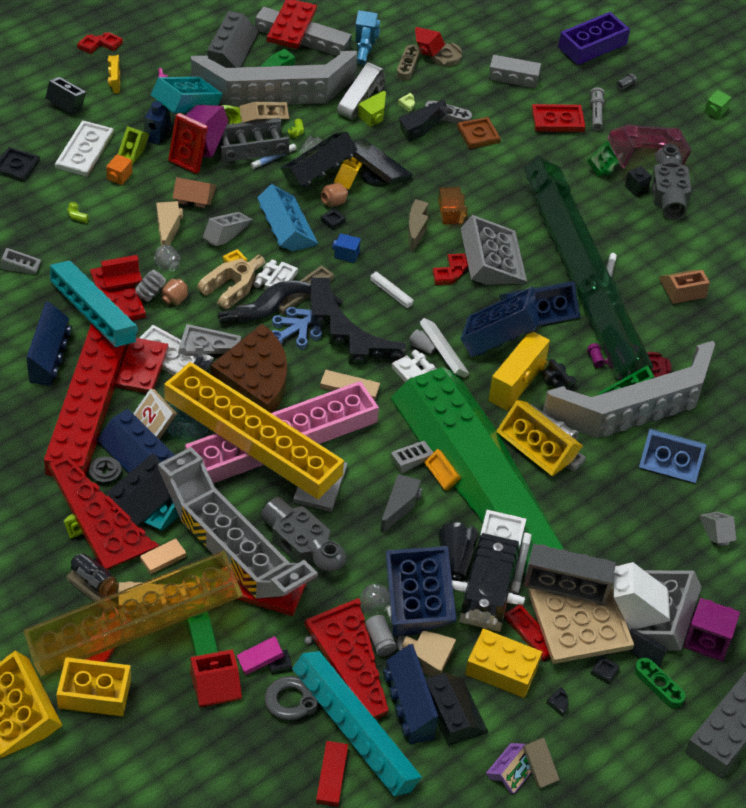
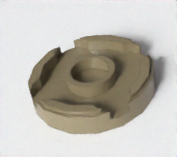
M444 42L445 46L434 57L430 56L431 60L437 65L451 67L460 63L462 50L454 43L446 44Z

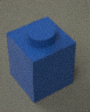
M340 233L338 240H334L332 250H335L334 258L355 263L360 252L361 238Z

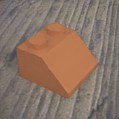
M176 177L173 198L177 199L178 203L188 204V201L195 202L194 206L204 208L205 204H211L217 185Z

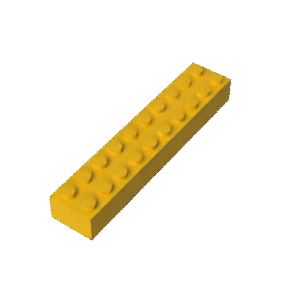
M189 362L164 384L166 401L317 500L343 476V459L192 362Z

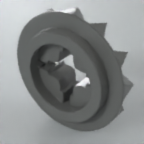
M112 457L97 458L90 464V477L94 478L95 482L100 481L102 484L104 482L112 483L114 479L118 480L121 474V465ZM107 466L108 471L106 472V474H103L102 471H104V469Z

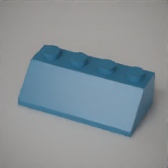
M271 184L257 197L261 204L260 208L265 212V218L270 223L271 230L276 235L277 243L280 247L296 251L314 247L318 244L293 195Z

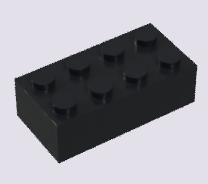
M336 132L280 169L290 186L305 187L312 183L311 180L313 178H319L326 174L325 171L327 169H333L340 165L339 162L341 160H347L354 156L353 153L358 149L348 132Z

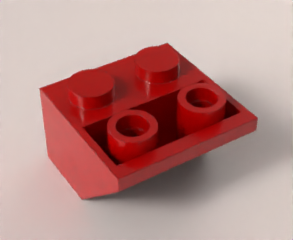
M233 649L190 657V674L199 708L242 699L238 666Z

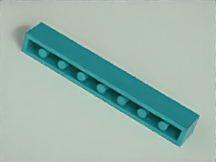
M71 261L50 265V281L115 347L136 342L137 325L102 290L90 281Z
M321 652L302 653L293 666V671L393 796L411 793L422 778L419 772Z

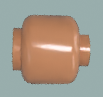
M340 183L327 185L321 192L322 202L331 208L344 204L348 196L347 189Z
M171 279L161 289V299L167 305L178 306L188 296V287L180 279Z

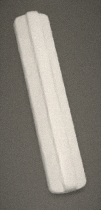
M374 272L371 275L370 280L403 306L409 308L413 305L414 300L381 274Z

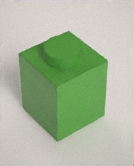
M717 90L707 100L705 113L719 119L729 109L731 96Z

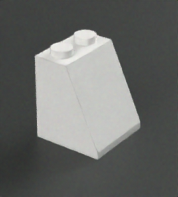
M633 562L615 566L613 578L614 599L629 630L631 628L638 629L669 622L670 610L667 587Z

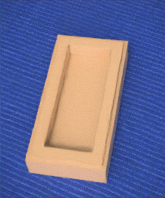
M174 539L141 555L140 560L148 572L153 574L185 558L186 552L177 539Z

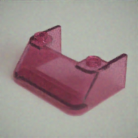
M625 125L611 130L608 135V140L622 168L626 167L635 147L662 148L666 144H674L681 152L683 157L681 165L683 166L692 151L681 130L678 128Z

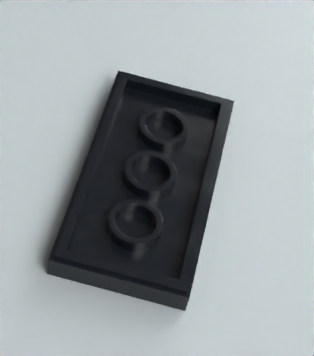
M366 139L353 141L358 149L353 153V157L389 184L412 178L413 174Z

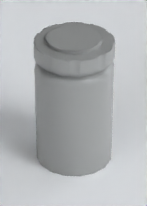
M376 615L369 618L365 625L377 655L388 656L397 649V645L394 642L385 617L383 615Z

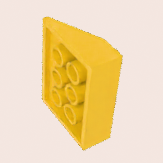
M14 651L0 662V758L47 738L63 726L29 658L17 651Z

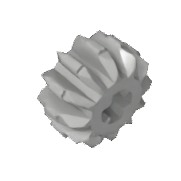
M152 270L142 279L135 292L141 299L148 302L164 286L166 279L159 272Z

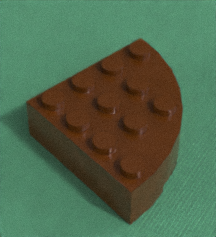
M261 324L211 364V375L263 409L273 413L280 405L286 391L287 360L285 351L273 332Z

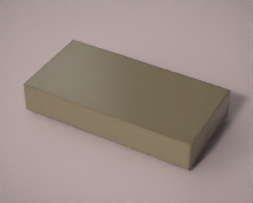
M544 738L522 746L537 788L560 780Z

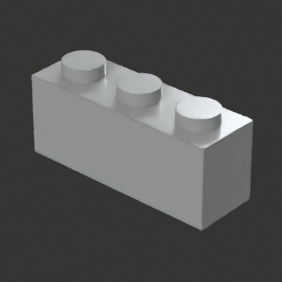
M493 55L488 80L536 88L541 63Z

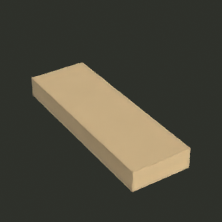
M325 370L320 388L334 391L361 381L375 401L380 383Z

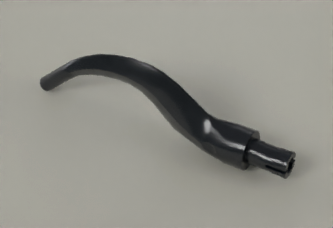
M302 281L278 282L266 289L254 302L235 306V310L218 312L219 324L237 321L238 324L270 316L287 296L295 293H310V283ZM333 295L337 305L341 307L344 300Z

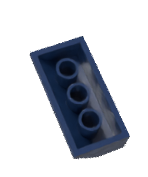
M566 281L534 288L539 318L537 326L580 318L575 282ZM523 290L499 294L500 301Z
M45 302L26 357L29 383L52 386L54 379L58 377L59 364L62 365L63 351H66L68 346L67 338L72 335L69 317L50 302Z
M129 409L114 416L97 439L99 445L112 458L116 459L128 474L152 453L161 462L175 456Z
M409 644L387 660L383 676L385 682H389L390 698L395 700L396 716L398 719L401 718L402 721L401 731L403 737H407L410 745L435 738L438 715L414 645Z

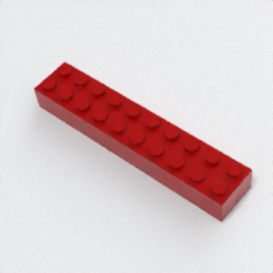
M92 323L44 458L45 475L53 476L48 468L49 463L66 456L85 473V476L87 475L97 439L99 438L115 389V381L129 344L115 347Z

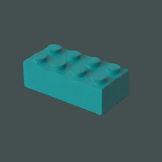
M158 77L151 96L166 106L169 112L177 114L188 113L196 105L218 106L223 93L201 77Z

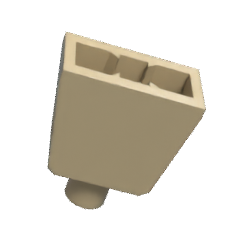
M422 631L418 641L406 636L402 648L413 644L423 673L433 677L442 674L453 651L456 639Z

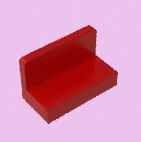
M137 255L101 261V272L106 289L135 285L142 281Z

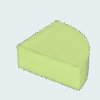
M411 93L398 100V105L410 113L413 110L415 101Z

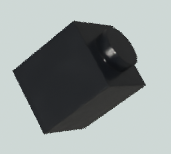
M642 166L632 169L627 173L625 187L636 197L649 190L652 175Z

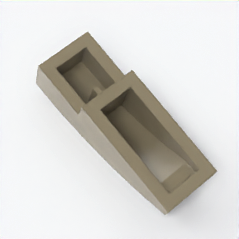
M415 199L409 216L408 243L411 251H414L428 225L427 212L429 203Z

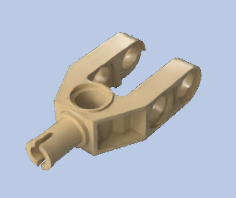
M258 254L249 262L238 259L222 263L200 280L197 289L204 295H208L226 281L232 279L236 284L233 287H229L217 302L223 309H228L249 293L255 280V270L264 265L265 260Z

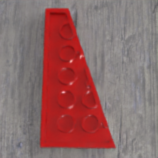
M68 456L49 463L48 468L97 561L105 569L109 570L159 547L155 541H152L146 535V532L141 527L139 528L130 520L131 517L100 490L96 483H92Z

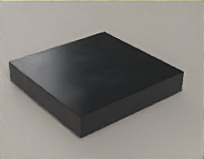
M8 147L0 157V175L25 182L40 162V156Z

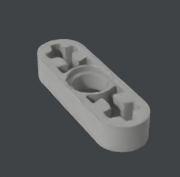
M428 101L425 107L437 103V101ZM446 104L447 112L452 114H446L441 119L457 124L470 121L472 113L469 110Z

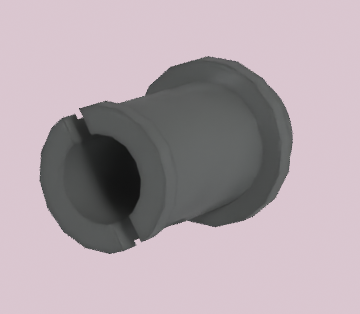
M629 73L625 78L616 82V84H619L616 87L622 91L630 85L633 86L637 82V77L633 73Z

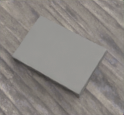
M344 462L343 476L318 500L297 487L293 503L332 512L348 463Z

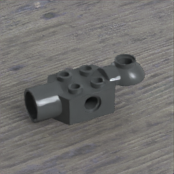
M666 144L655 154V159L659 164L654 166L652 173V195L654 205L662 208L663 215L668 219L676 220L682 218L687 213L692 190L688 167L681 165L683 161L681 152L676 145Z
M280 497L272 499L263 508L261 519L273 529L272 543L292 561L299 563L305 560L309 565L314 561L317 567L326 571L338 570L345 564L347 559L346 552L339 544L330 541L331 530L303 506L292 508Z

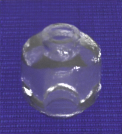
M163 244L155 250L154 261L163 271H175L180 266L181 256L173 246Z

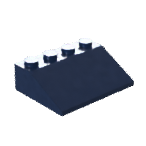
M533 286L468 316L460 339L471 357L483 355L490 348H498L508 340L514 341L521 334H529L536 330L539 318Z
M448 546L387 550L386 570L392 635H415L422 633V631H428L456 622Z

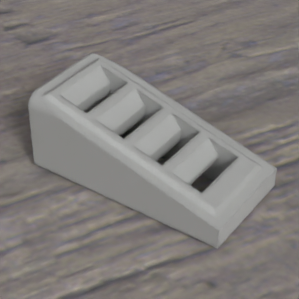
M6 248L1 259L0 269L36 274L41 259Z
M421 441L392 452L391 461L402 474L425 462L434 452L425 441ZM424 448L427 453L423 454L420 449Z

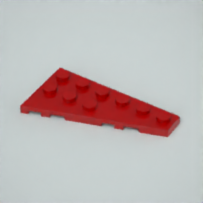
M357 598L306 619L304 625L330 665L374 719L377 720L387 715L388 707L383 688L380 685L379 672L376 669L368 631H366L364 614L360 608V599Z

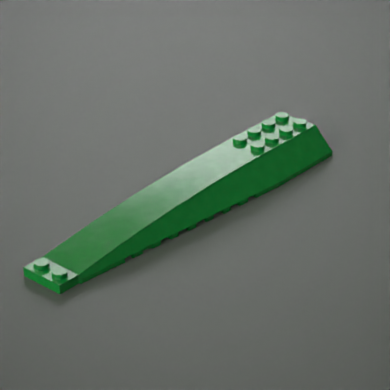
M441 367L408 379L391 396V401L418 442L425 441L433 452L437 449L441 450L461 476V479L454 486L457 488L458 494L461 497L463 496L468 502L469 508L477 513L482 524L484 523L487 510L526 519L523 535L524 533H529L532 536L524 567V577L526 576L533 544L546 545L559 550L564 549L501 437L496 432L497 430L458 375Z

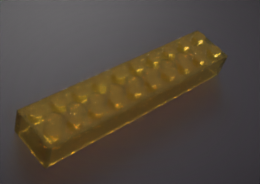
M224 550L24 629L23 632L33 663L40 677L62 669L66 657L85 660L243 597Z

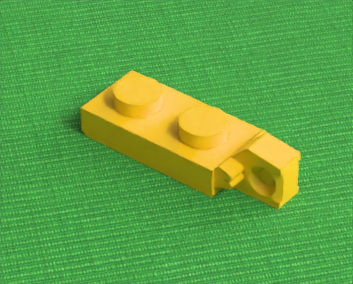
M119 55L109 56L108 71L111 77H108L109 87H112L114 94L120 92Z

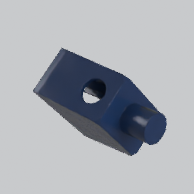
M154 101L144 119V132L149 133L147 142L160 145L171 126V117L166 106L162 105L159 101Z

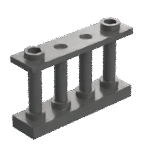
M280 118L226 125L218 143L223 144L221 146L222 163L288 154L289 137L280 138ZM273 137V139L264 140L263 138ZM253 139H256V140H257V141H255V142H247V141H246V140H253ZM231 142H240V144L230 145Z

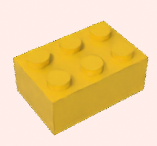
M482 629L467 661L465 675L525 698L539 667L542 651Z
M66 657L56 694L58 709L123 716L131 683V666Z

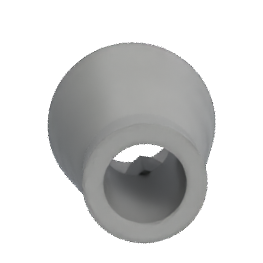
M417 329L409 338L411 346L429 355H432L436 350V346L423 331Z

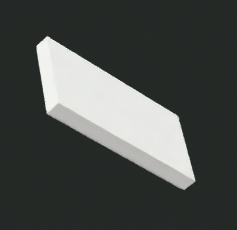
M82 120L56 161L55 168L88 177L112 138L114 129Z
M152 325L140 337L141 339L168 343L169 349L162 369L172 375L179 372L189 362L194 364L199 355L178 354L181 340L155 325ZM200 354L206 360H213V357L208 354Z

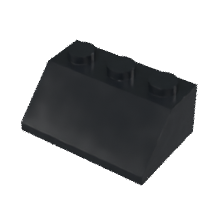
M153 453L106 492L131 517L130 520L138 527L171 500V496L158 469V464L161 461Z
M443 673L425 679L438 715L437 724L448 746L488 734V729L463 678Z

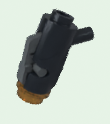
M83 553L73 557L71 560V570L81 577L89 587L107 597L116 593L119 587L117 580L107 569L99 564L96 558L92 560Z

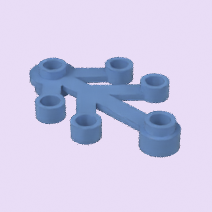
M289 307L286 311L287 318L279 315L274 316L272 325L275 328H281L283 325H292L282 332L278 330L272 331L282 344L285 338L299 330L296 347L298 349H306L308 343L306 334L307 325L310 324V310ZM297 316H304L305 318L298 319ZM313 325L310 338L318 341L321 339L322 332L320 326Z

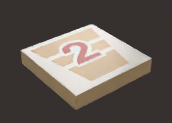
M155 389L148 391L133 413L158 439L161 438L177 415Z

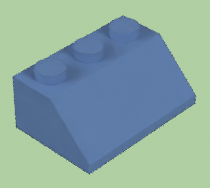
M649 429L639 467L696 483L706 444Z

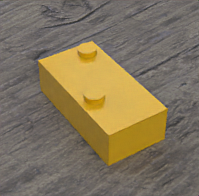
M535 332L527 334L492 376L488 401L508 411L538 373L545 370L548 364L546 359L550 340Z

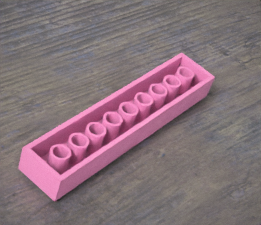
M359 381L271 414L316 443L321 444L377 423L379 407L363 383ZM217 433L185 444V450L192 447L203 458V463L213 483L264 465Z

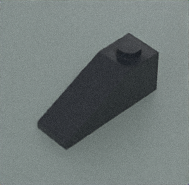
M445 99L399 117L400 129L408 142L424 136L447 114Z

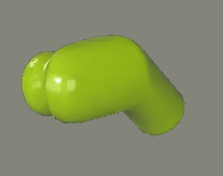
M301 119L294 121L295 127H292V130L288 129V134L291 138H297L304 133Z
M70 202L69 208H67L70 218L87 223L89 215L80 213L77 209L78 204Z

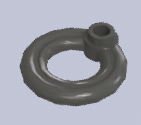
M296 676L281 677L273 681L267 688L264 696L265 706L272 715L279 719H299L305 715L314 714L318 708L317 699L301 679ZM286 688H295L301 691L303 697L298 706L286 708L279 704L278 694Z

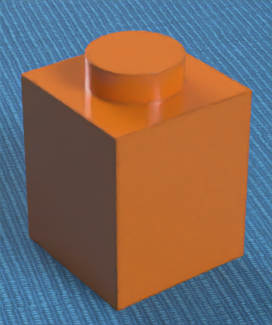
M116 154L106 166L107 180L123 185L133 173L132 160Z

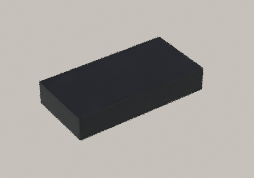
M631 628L629 632L634 647L628 651L640 658H649L660 667L668 649Z

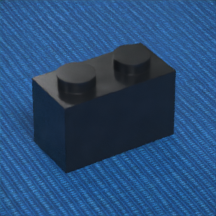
M57 77L49 81L45 99L49 100L53 105L63 108L67 113L72 114L82 110L86 92L63 78Z

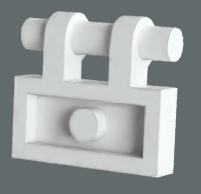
M272 259L269 263L265 264L263 271L256 276L253 284L257 288L265 284L266 290L278 282L292 281L298 273V268L284 262L277 266V262Z
M417 350L411 353L414 359L411 360L406 355L393 362L391 367L404 382L415 376L437 369L426 360L427 358L423 353H419Z

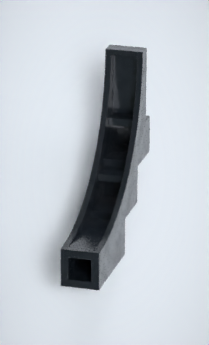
M311 277L310 325H329V344L338 346L348 345V364H367L368 358L398 360L404 357L406 343L385 340L357 327L338 307L331 291L330 278Z

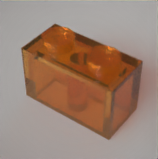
M439 187L438 203L442 224H463L464 216H467V206H464L465 196L461 194L460 187Z

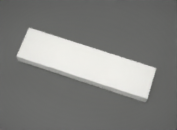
M423 318L420 321V325L453 373L466 378L469 372L436 324Z

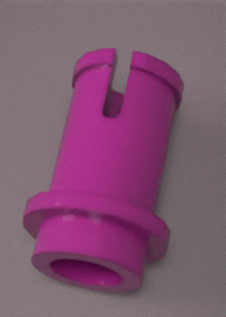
M593 343L588 346L587 353L591 356L594 367L599 368L605 365V360L601 353V346Z

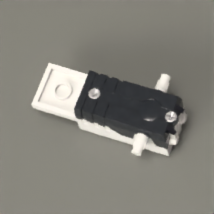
M490 510L486 511L468 583L452 580L453 589L465 593L459 622L500 632L507 603L523 606L525 597L509 592L526 523L525 518Z

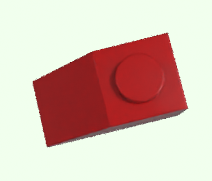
M420 27L415 28L416 41L421 54L434 57L445 46L440 32Z

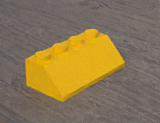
M516 400L496 431L551 476H554L569 465L583 447L582 444L528 402Z

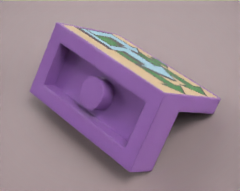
M510 743L486 772L490 780L502 781L510 793H515L532 772L522 747L525 744Z

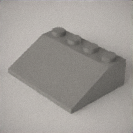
M472 215L460 228L471 280L485 285L525 284L527 279L515 230Z
M644 570L667 587L670 621L635 630L666 647L669 651H681L701 590V584L695 571Z

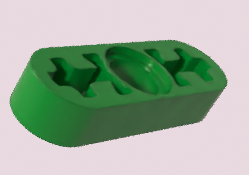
M639 659L634 670L636 676L667 706L673 709L680 708L685 700V692L651 659ZM660 679L665 682V686L659 687L654 681Z

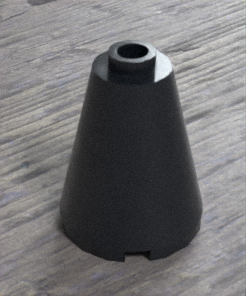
M447 523L443 525L442 529L440 527L438 529L440 547L448 546L452 580L459 582L466 576L479 536V532L475 527L471 526V529L466 528L464 523Z

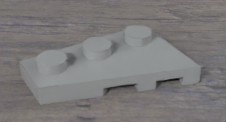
M186 324L178 354H225L241 341V336Z

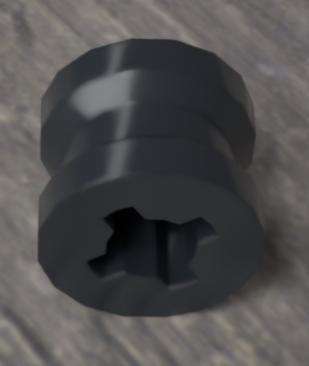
M199 354L194 364L209 373L213 360H206Z

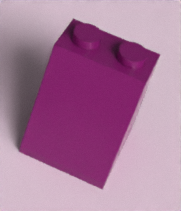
M196 105L185 116L208 126L203 157H212L226 128L228 118L224 106Z
M700 598L683 648L723 662L740 612L714 603L711 600Z

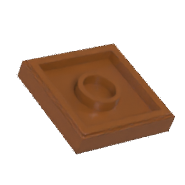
M489 117L457 123V129L469 149L500 143L501 138Z

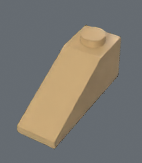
M252 102L239 106L242 123L280 118V120L289 119L287 102Z
M178 201L156 203L162 253H166L180 227V219H183L182 208H179Z

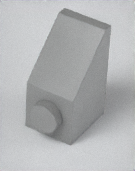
M721 512L700 515L701 522L710 541L717 543L718 546L729 545L730 541L736 540L733 516Z

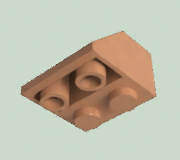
M690 270L659 277L673 304L706 298L710 282L703 270Z

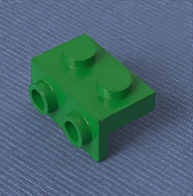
M607 141L592 154L587 162L598 177L603 174L607 176L614 171L613 167L623 161L622 158L626 154L625 152L617 154L609 141Z

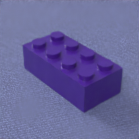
M608 12L560 32L558 48L579 65L626 45L630 28L614 14Z

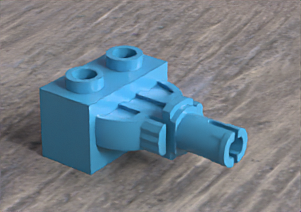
M358 10L356 42L360 43H357V63L365 65L368 53L372 51V45L370 44L375 45V40L379 39L380 20H377L378 13Z

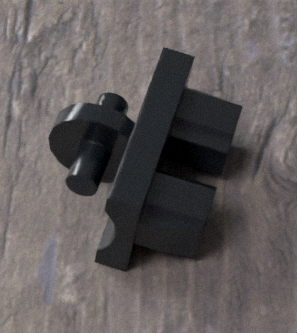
M554 359L549 360L548 367L542 373L545 376V384L548 386L553 385L555 389L564 386L569 390L574 388L577 382L574 376H569L566 373V367L562 363L558 364Z

